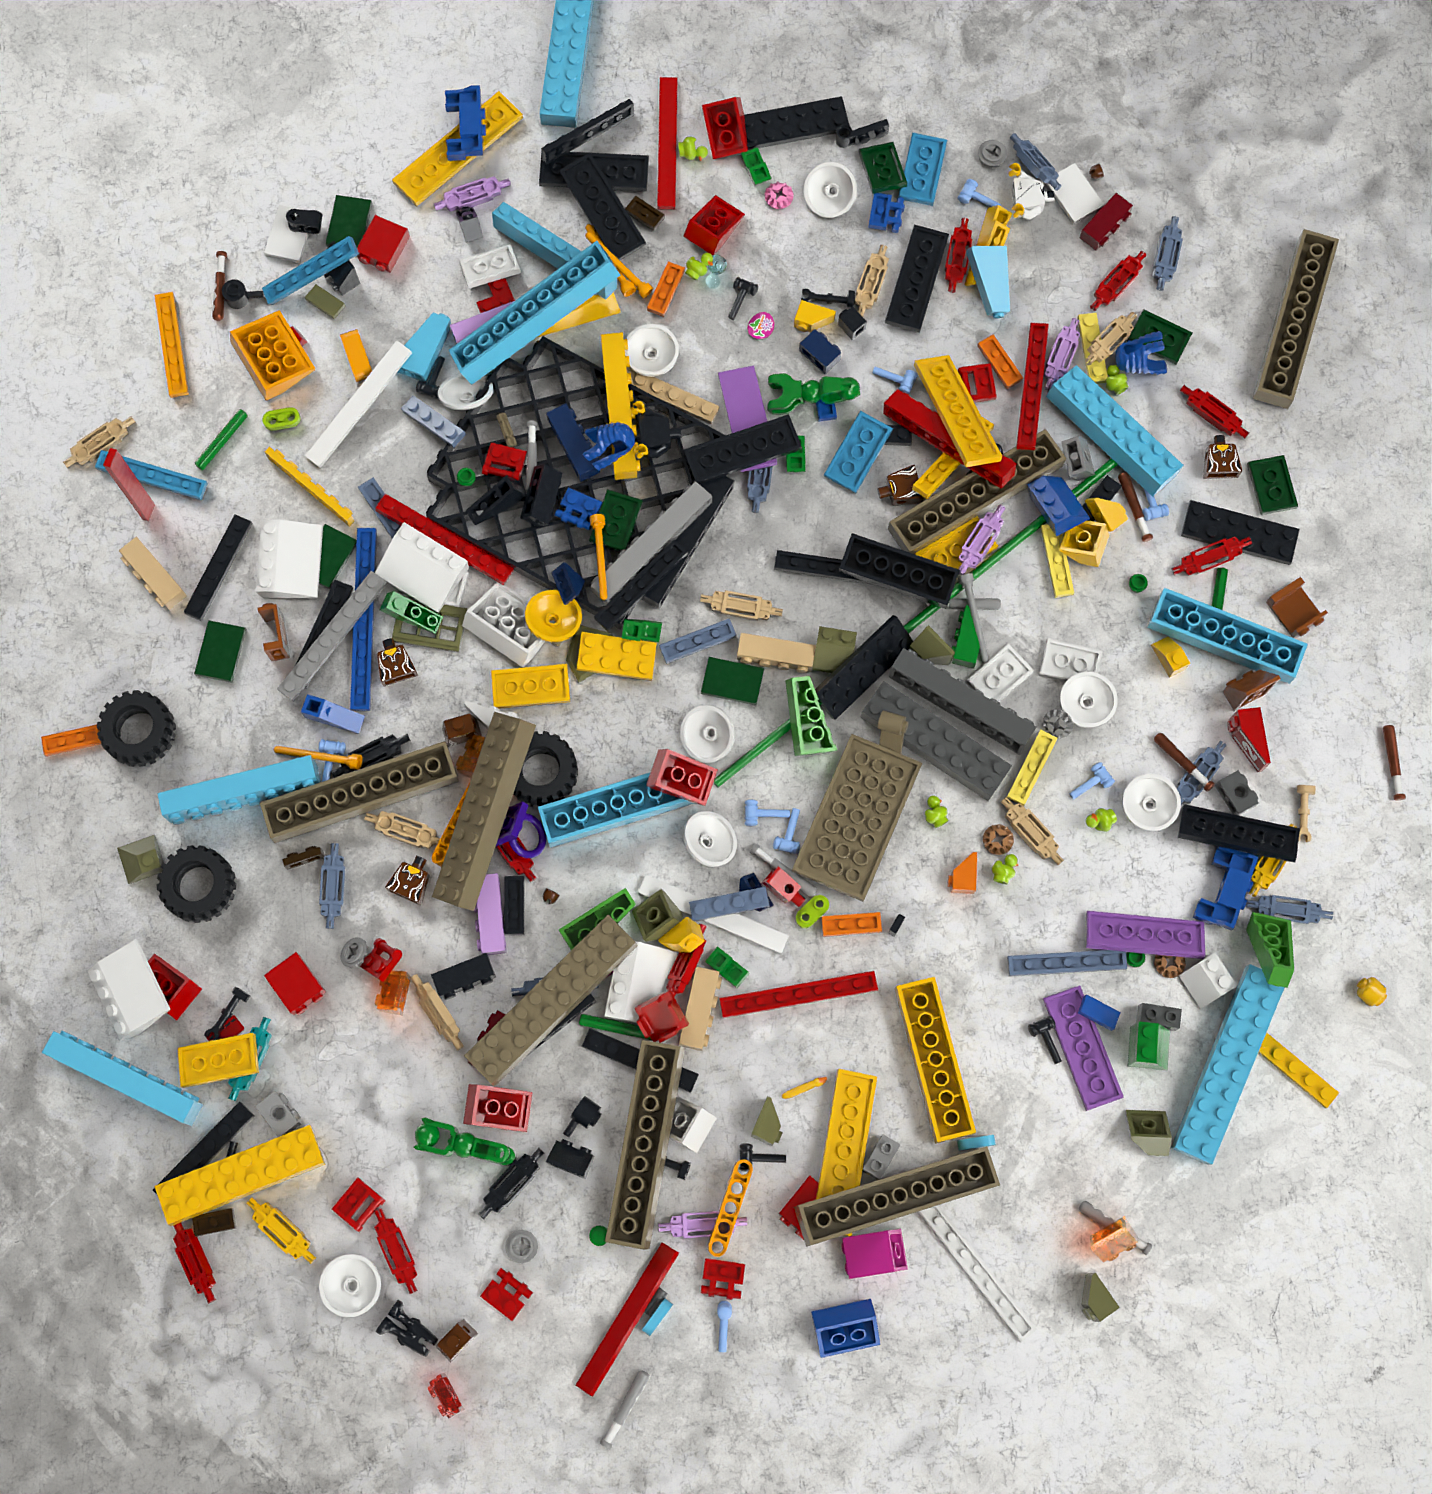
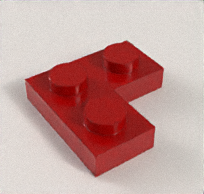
M506 278L487 283L492 297L476 303L481 314L515 300Z

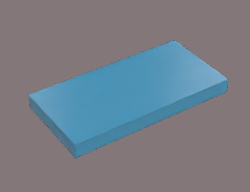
M912 133L904 169L907 187L900 188L898 197L904 198L905 201L933 206L947 139Z
M860 411L824 473V477L856 494L893 428Z

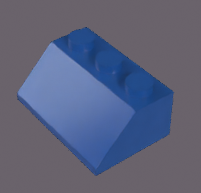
M1042 476L1027 484L1030 498L1056 536L1090 519L1062 477Z
M871 1299L811 1312L821 1358L880 1345L877 1319Z

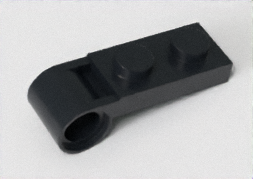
M884 119L852 130L847 124H842L836 130L835 142L839 147L845 148L854 144H865L874 138H882L888 134V120Z

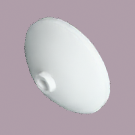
M826 162L816 166L809 173L804 184V197L807 205L814 213L822 217L834 218L843 215L852 207L857 196V183L853 173L846 166L836 162ZM833 187L836 188L835 194L831 193V189Z
M646 324L634 329L627 337L628 350H625V356H629L630 368L636 373L648 377L659 376L668 372L675 365L679 355V345L674 334L667 328L657 324Z
M462 374L450 377L440 385L438 397L440 402L446 407L455 410H470L483 405L492 396L493 384L489 385L488 391L481 399L475 401L477 392L483 389L485 381H488L486 380L487 376L484 375L480 380L471 385Z
M1081 672L1075 674L1066 681L1060 693L1061 709L1069 714L1075 725L1080 727L1095 728L1105 724L1112 718L1117 708L1118 698L1114 686L1107 678L1098 673ZM1083 701H1088L1090 705L1085 706Z
M702 705L692 709L685 716L681 724L680 736L684 749L692 758L700 762L711 763L721 760L730 752L734 744L735 730L726 712L716 706ZM711 730H714V736L711 735Z
M1145 774L1135 778L1128 784L1123 793L1122 806L1126 817L1136 827L1145 831H1160L1169 827L1178 817L1181 799L1177 788L1171 781L1160 775ZM1146 803H1150L1152 808H1147Z
M702 811L694 814L686 822L684 842L694 859L709 867H719L725 865L733 858L737 848V839L732 826L725 818L714 812Z
M355 1254L340 1256L331 1261L324 1269L319 1283L320 1296L325 1306L338 1316L356 1317L362 1315L374 1306L380 1295L381 1278L375 1265L363 1256ZM351 1282H354L356 1284V1287L353 1290L349 1288V1284Z

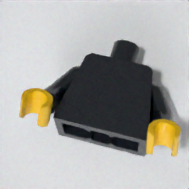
M641 401L633 403L637 408L633 409L632 413L635 415L641 414L639 415L641 444L635 448V450L640 451L637 454V458L640 459L643 456L659 458L671 449V439L682 438L681 427L670 428L669 418L645 407Z

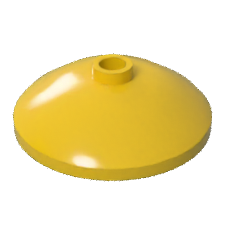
M546 590L536 594L530 599L525 609V622L529 630L536 637L549 642H560L569 639L578 631L582 621V611L578 602L573 599L567 605H564L558 590Z

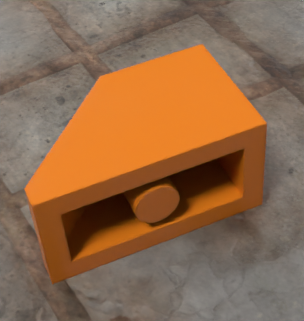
M977 852L969 855L952 871L951 875H948L947 886L951 887V893H975Z

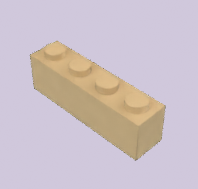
M137 536L119 550L122 554L120 559L127 567L131 565L134 568L132 573L138 580L142 578L146 582L143 586L150 594L154 592L157 595L155 600L161 607L166 606L170 610L187 597L181 587Z
M741 633L737 660L745 664L754 662L759 663L763 667H770L772 665L778 666V669L789 670L790 668L796 669L799 673L812 672L816 645Z
M696 967L685 1014L689 1025L682 1028L679 1046L699 1051L703 1050V1046L707 1047L710 1036L706 1035L707 1027H712L714 1016L710 1015L711 1009L716 1008L718 997L715 996V991L720 989L722 977H719V971Z

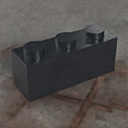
M547 464L534 466L520 516L521 519L537 527L549 525L552 519V510L557 500L558 488L561 485L562 472Z
M487 953L433 973L431 977L438 996L441 999L449 1000L456 997L455 993L461 991L466 993L474 990V986L478 984L483 986L492 983L496 975Z

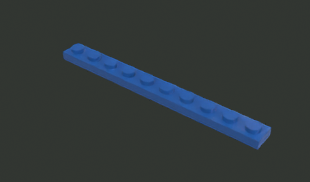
M357 528L355 590L370 571L375 573L376 528ZM374 601L353 626L350 710L370 711Z

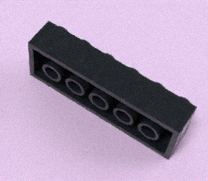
M854 533L851 534L839 568V573L944 609L948 606L960 572L959 569Z

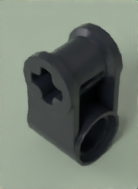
M290 209L286 213L288 227L291 231L310 234L320 233L323 216L321 212L316 210Z

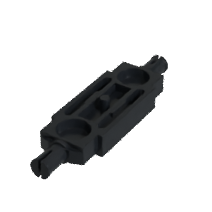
M393 734L386 738L382 736L348 753V755H362L363 761L360 768L362 769L392 759L394 756L402 753L401 745L411 740L408 734L396 738ZM341 763V767L331 771L335 778L356 770L350 769L347 764Z
M539 1147L532 1156L524 1154L518 1161L515 1160L488 1189L490 1192L483 1198L486 1206L478 1213L481 1218L485 1219L491 1211L500 1213L532 1181L533 1175L540 1169L537 1161L545 1154ZM516 1166L515 1170H514V1171L504 1180V1182L495 1190V1188L502 1182V1180H503V1179L513 1170V1168ZM528 1177L527 1180L520 1186L524 1179Z

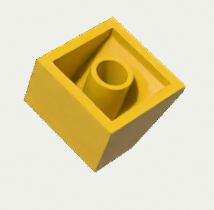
M1085 521L1066 531L1059 549L1060 552L1080 564L1099 567L1109 538L1107 524Z

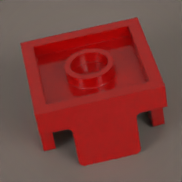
M670 989L634 1008L639 1016L637 1024L644 1037H650L653 1042L659 1041L661 1043L677 1035L680 1029L689 1025Z

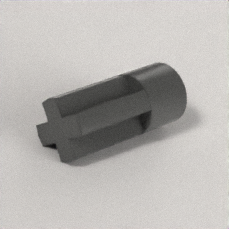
M659 1287L644 1313L652 1317L668 1293Z

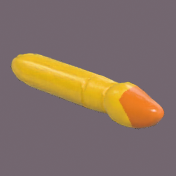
M827 1077L815 1078L813 1081L792 1088L783 1093L782 1098H792L814 1087L822 1086L827 1081Z

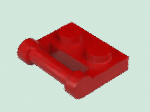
M991 363L958 368V373L974 403L996 400L997 395ZM968 374H973L976 395H971Z
M491 443L482 468V474H492L500 477L508 475L520 481L527 451ZM492 464H496V465H501V466L513 468V469H516V470H515V472H511V471H507V470H503V469L491 467V465H492Z
M378 938L374 941V948L364 958V962L360 967L384 982L402 958V951L398 948H392L385 940ZM383 951L389 954L388 960L380 956Z
M358 1177L333 1206L332 1210L360 1233L365 1222L379 1205H383L386 1200ZM371 1196L374 1200L358 1220L355 1221L352 1218L367 1198Z

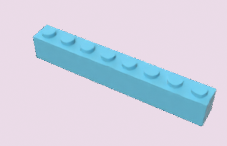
M505 202L492 212L493 227L557 269L582 252ZM617 278L596 294L606 300L617 289Z

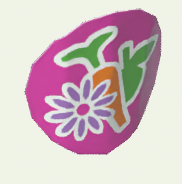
M759 312L750 319L747 329L752 337L764 339L772 334L775 322L769 313Z

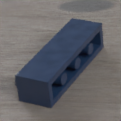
M565 403L546 412L547 420L579 481L582 482L600 473L592 465V463L600 460L599 457L588 461L583 456V453L593 446L590 440H586L583 436L585 431L582 425L577 424L575 421L577 417L573 408L569 409Z

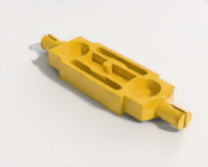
M1261 856L1252 874L1251 881H1253V886L1248 894L1256 897L1260 888L1268 889L1270 884L1276 880L1287 861L1282 862L1275 876H1273L1272 873L1279 864L1280 859L1266 857L1260 868L1259 864L1264 857Z
M253 1197L246 1203L255 1211L252 1218L259 1224L257 1227L286 1254L290 1253L295 1259L303 1256L310 1264L314 1262L316 1257L308 1251L311 1242L304 1237L305 1234L278 1208L272 1207L268 1202L260 1205ZM276 1214H277L280 1218H282L285 1222H282V1221L276 1216ZM265 1226H266L271 1232H273V1233L287 1246V1248H286L274 1235H272V1234L265 1228Z

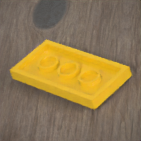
M978 516L916 552L915 555L959 569L962 564L959 561L962 547L980 518ZM979 527L978 531L976 532V534L974 535V537L972 538L971 542L969 543V545H968L967 547H969V546L971 545L972 541L974 540V538H975L976 535L978 534V532H979V530L981 529V527ZM995 541L989 549V551L987 552V554L991 553L992 551L998 548V545Z
M581 632L576 670L652 681L657 643Z
M567 664L491 670L494 707L501 709L570 702Z
M248 1033L179 1047L180 1086L187 1088L259 1073L256 1034Z

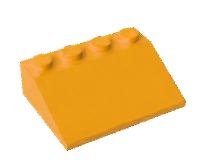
M280 310L230 331L232 346L266 401L284 393L315 371L314 365Z

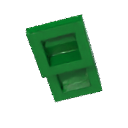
M758 147L741 153L743 163L754 185L772 179Z
M798 436L802 450L786 455L787 472H806L805 436Z
M624 619L622 638L659 642L662 622Z
M718 946L705 961L712 969L719 971V974L736 988L750 974Z

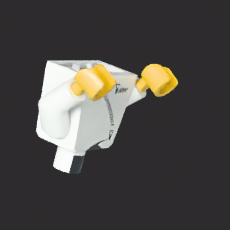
M1013 163L1009 166L1012 170L1008 172L1010 177L1014 175L1016 177L1012 183L1013 207L1011 209L1014 210L1013 216L1014 218L1021 217L1031 220L1043 212L1045 202H1054V191H1044L1043 181L1026 174L1021 170L1018 163Z

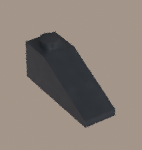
M506 475L466 511L473 524L478 525L516 505L526 496V492L519 480Z

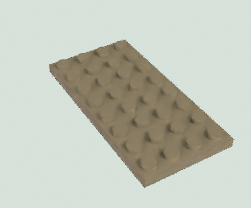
M851 734L792 868V872L864 902L922 763Z

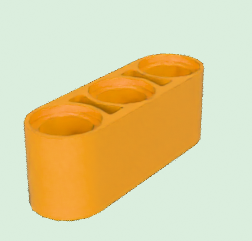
M358 329L340 334L356 383L366 380L372 369Z

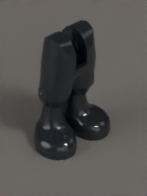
M397 1300L388 1315L401 1322L407 1330L400 1328L386 1316L375 1332L379 1335L391 1333L397 1336L401 1346L405 1345L420 1355L427 1357L430 1350L423 1343H419V1340L422 1337L425 1339L424 1341L435 1346L439 1339L421 1324L420 1319H410L403 1311V1302Z

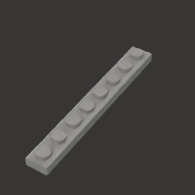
M370 571L277 688L279 692L292 701L297 698L386 586L387 582Z

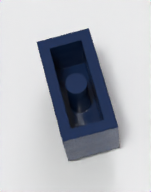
M816 329L800 342L799 351L824 374H827L841 360L840 348L835 344L832 345L826 335L822 332L819 333Z

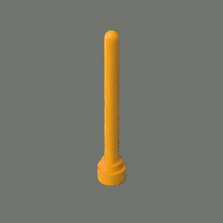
M587 224L585 227L586 231L592 233L603 244L592 225ZM617 268L620 276L617 278L621 284L620 290L625 297L631 296L636 292L637 288Z
M587 232L585 234L586 239L590 243L599 242L615 267L633 282L639 291L638 294L643 299L653 291L654 288L649 283L638 279L592 233Z
M594 514L590 516V525L595 530L600 598L606 600L608 595L602 535L605 516Z
M282 746L274 747V752L278 754L297 757L311 755L313 759L347 764L350 769L355 770L361 768L363 761L362 755L352 754L347 757Z

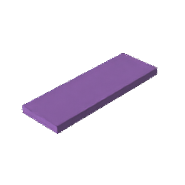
M754 365L718 372L731 432L734 433L767 422ZM773 459L740 471L744 472L777 465V459Z
M1087 911L1086 948L1204 959V922Z
M1079 985L1043 998L1049 1016L1053 1017L1056 1023L1054 1030L1085 1110L1088 1111L1122 1099L1124 1096L1095 1022L1078 1013L1084 997Z

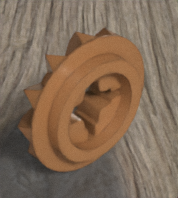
M1001 824L990 826L983 835L985 848L995 855L1007 853L1014 843L1013 833L1008 827ZM995 834H998L999 837H1004L1001 841L1002 844L992 842L996 838Z
M1156 955L1154 965L1160 975L1166 978H1175L1182 974L1185 969V957L1175 956L1173 961L1175 966L1171 965L1165 968L1168 963L1166 958L1170 959L1174 956Z

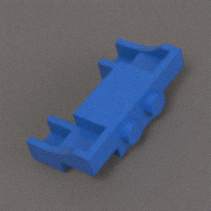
M471 85L459 90H445L446 112H459L460 139H446L448 161L466 160V156H482L483 136H486V125L483 124V119H486L485 108L481 107L480 85Z
M1217 846L1211 865L1225 869V873L1215 903L1203 898L1199 899L1193 918L1232 931L1235 928L1240 910H1243L1247 903L1245 895L1252 888L1253 881H1251V877L1258 856Z

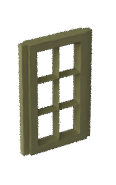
M412 600V601H414V602H416V603L422 605L423 607H425V608L431 610L430 608H428L427 606H425V605H423L422 603L418 602L417 600ZM444 605L437 614L443 617L444 615L458 617L457 627L442 625L441 621L435 638L421 636V628L418 627L416 635L401 632L403 621L396 619L392 638L394 642L459 652L464 631L462 624L468 609ZM441 629L456 631L454 641L440 639Z

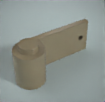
M885 710L882 711L878 722V729H881L880 746L902 754L904 733L907 731L909 724L905 716Z

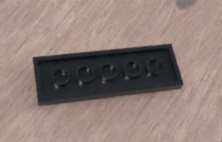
M842 96L744 115L748 150L836 134L838 126L842 124L849 125Z
M541 151L539 186L568 188L559 170L589 152H568L546 165L542 160ZM591 153L613 190L647 191L649 155Z
M590 152L559 170L560 175L599 238L612 254L621 260L646 245V241Z
M914 224L885 324L920 333L949 237L948 233Z
M788 414L684 449V455L694 481L702 484L800 451L802 446Z
M1190 500L1181 536L1208 544H1213L1225 538L1228 540L1236 537L1240 541L1250 537L1251 540L1249 541H1252V544L1243 547L1242 553L1291 565L1300 529ZM1222 543L1216 544V546L1220 547L1222 546Z
M892 615L815 689L818 701L832 719L836 720L894 664L902 649L908 650L914 642L897 616Z
M1184 804L1178 838L1295 863L1300 828Z

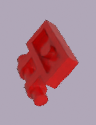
M705 1258L702 1279L710 1280V1286L702 1285L701 1293L708 1294V1297H714L715 1295L726 1297L728 1300L733 1298L741 1299L742 1291L734 1290V1285H743L745 1264ZM716 1281L727 1282L728 1289L716 1287Z
M500 1268L496 1274L502 1279L500 1284L492 1280L480 1297L513 1321L525 1305L519 1298L524 1295L529 1299L533 1292L527 1288L528 1285L524 1282L520 1283L515 1279L510 1271L506 1272ZM507 1284L517 1290L514 1295L505 1289Z

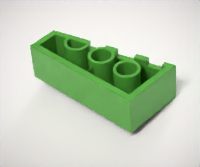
M810 676L794 677L785 680L794 756L838 751L836 744L832 740L830 728L826 724L824 712L820 708L819 699Z
M624 888L560 928L559 932L570 950H572L607 915L618 924L636 904L627 889Z
M1252 912L1246 931L1266 981L1274 986L1288 988L1294 972L1291 920Z

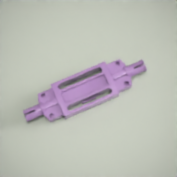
M495 176L487 179L485 177L452 188L451 191L444 193V200L434 203L436 211L447 207L450 212L466 206L471 208L492 201L493 197L501 195L502 188L511 186L509 178L498 181Z
M1072 318L1069 327L1064 326L1061 329L1045 364L1046 369L1043 376L1048 379L1044 387L1047 391L1051 389L1054 382H1057L1067 373L1079 344L1078 338L1080 333L1076 330L1079 320H1076V318ZM1060 341L1058 349H1056L1055 354L1053 356L1054 359L1052 362H1050L1057 342ZM1071 347H1073V351L1071 353L1066 368H1064V364L1066 362Z
M998 505L994 513L987 512L985 517L981 518L963 545L962 553L959 556V561L962 563L959 567V575L960 573L964 575L968 567L975 569L978 563L982 562L1004 524V520L1000 517L1005 510L1004 506ZM979 527H981V529L979 530L978 534L976 535V537H975L974 540L972 541L971 545H970L969 547H967V546L969 545V543L971 542L972 538L974 537V535L976 534V532L978 531ZM993 533H995L991 541L989 542L990 537Z
M719 1211L682 1213V1216H672L670 1223H658V1227H666L658 1228L659 1232L671 1231L673 1237H710L711 1234L688 1236V1232L713 1230L717 1217H697V1219H687L686 1217L688 1215L718 1214ZM747 1217L737 1218L735 1226H747V1222H739L747 1221ZM721 1222L718 1225L719 1232L726 1233L729 1230V1224Z

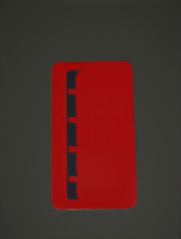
M235 1015L228 1018L220 1032V1039L237 1036L245 1029ZM212 1032L209 1037H206L207 1040L213 1041L215 1033Z

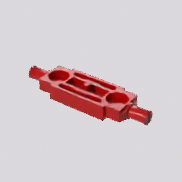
M965 218L961 219L960 227L954 228L953 235L950 238L944 270L946 272L945 280L950 282L948 288L950 293L952 286V293L956 292L957 283L963 282L964 275L967 272L968 257L966 266L962 267L966 253L965 248L966 246L970 248L973 240L971 239L972 230L967 229L968 218H966L965 224ZM954 243L955 246L953 248L952 262L951 265H949L948 260L951 244Z
M1140 251L1135 258L1128 255L1124 261L1121 260L1099 284L1098 289L1094 293L1096 300L1090 305L1093 311H1096L1101 304L1108 306L1112 301L1115 302L1138 277L1139 272L1143 268L1141 261L1146 257L1144 251ZM1115 273L1111 280L1105 285L1108 279ZM1130 277H1132V279L1121 289V291H1120L1118 294H1116V292L1120 289V287H1121Z
M1185 384L1182 386L1180 391L1188 396L1186 404L1218 430L1224 431L1229 436L1237 432L1244 439L1249 435L1250 432L1241 427L1243 420L1236 416L1237 413L1208 391L1205 393L1199 388L1192 391Z
M1236 537L1228 540L1226 538L1190 552V555L1181 558V565L1173 567L1171 570L1175 571L1173 572L1174 575L1184 571L1188 576L1196 572L1199 574L1241 555L1242 548L1252 544V541H1249L1251 538L1248 537L1240 541ZM1222 543V546L1208 550L1198 556L1195 555L1198 551ZM1223 557H1228L1226 561L1206 569H1201V566L1214 563Z
M517 837L516 841L520 847L527 850L519 837ZM509 842L501 844V848L499 846L495 847L509 868H512L517 876L525 874L530 883L537 879L531 871V868L534 866L531 858L519 856L511 848Z
M699 923L702 934H704L707 926ZM707 940L691 953H678L667 977L669 982L666 986V989H670L674 997L676 994L684 992L704 951L703 948Z
M382 1208L379 1209V1212L378 1210L374 1211L379 1221L374 1227L378 1235L376 1238L392 1275H395L398 1284H406L409 1294L413 1293L411 1286L414 1292L418 1291L413 1281L417 1276L414 1268L415 1262L400 1228L396 1226L393 1218L386 1219ZM396 1233L400 1234L401 1239L408 1252V1255L411 1259V1262H407L403 1248L396 1237ZM381 1240L385 1241L391 1259H393L396 1269H392Z
M182 1223L173 1225L176 1231L173 1238L177 1247L175 1252L190 1285H194L198 1294L204 1293L208 1304L214 1302L216 1299L211 1289L216 1282L197 1236L195 1237L192 1228L184 1229Z

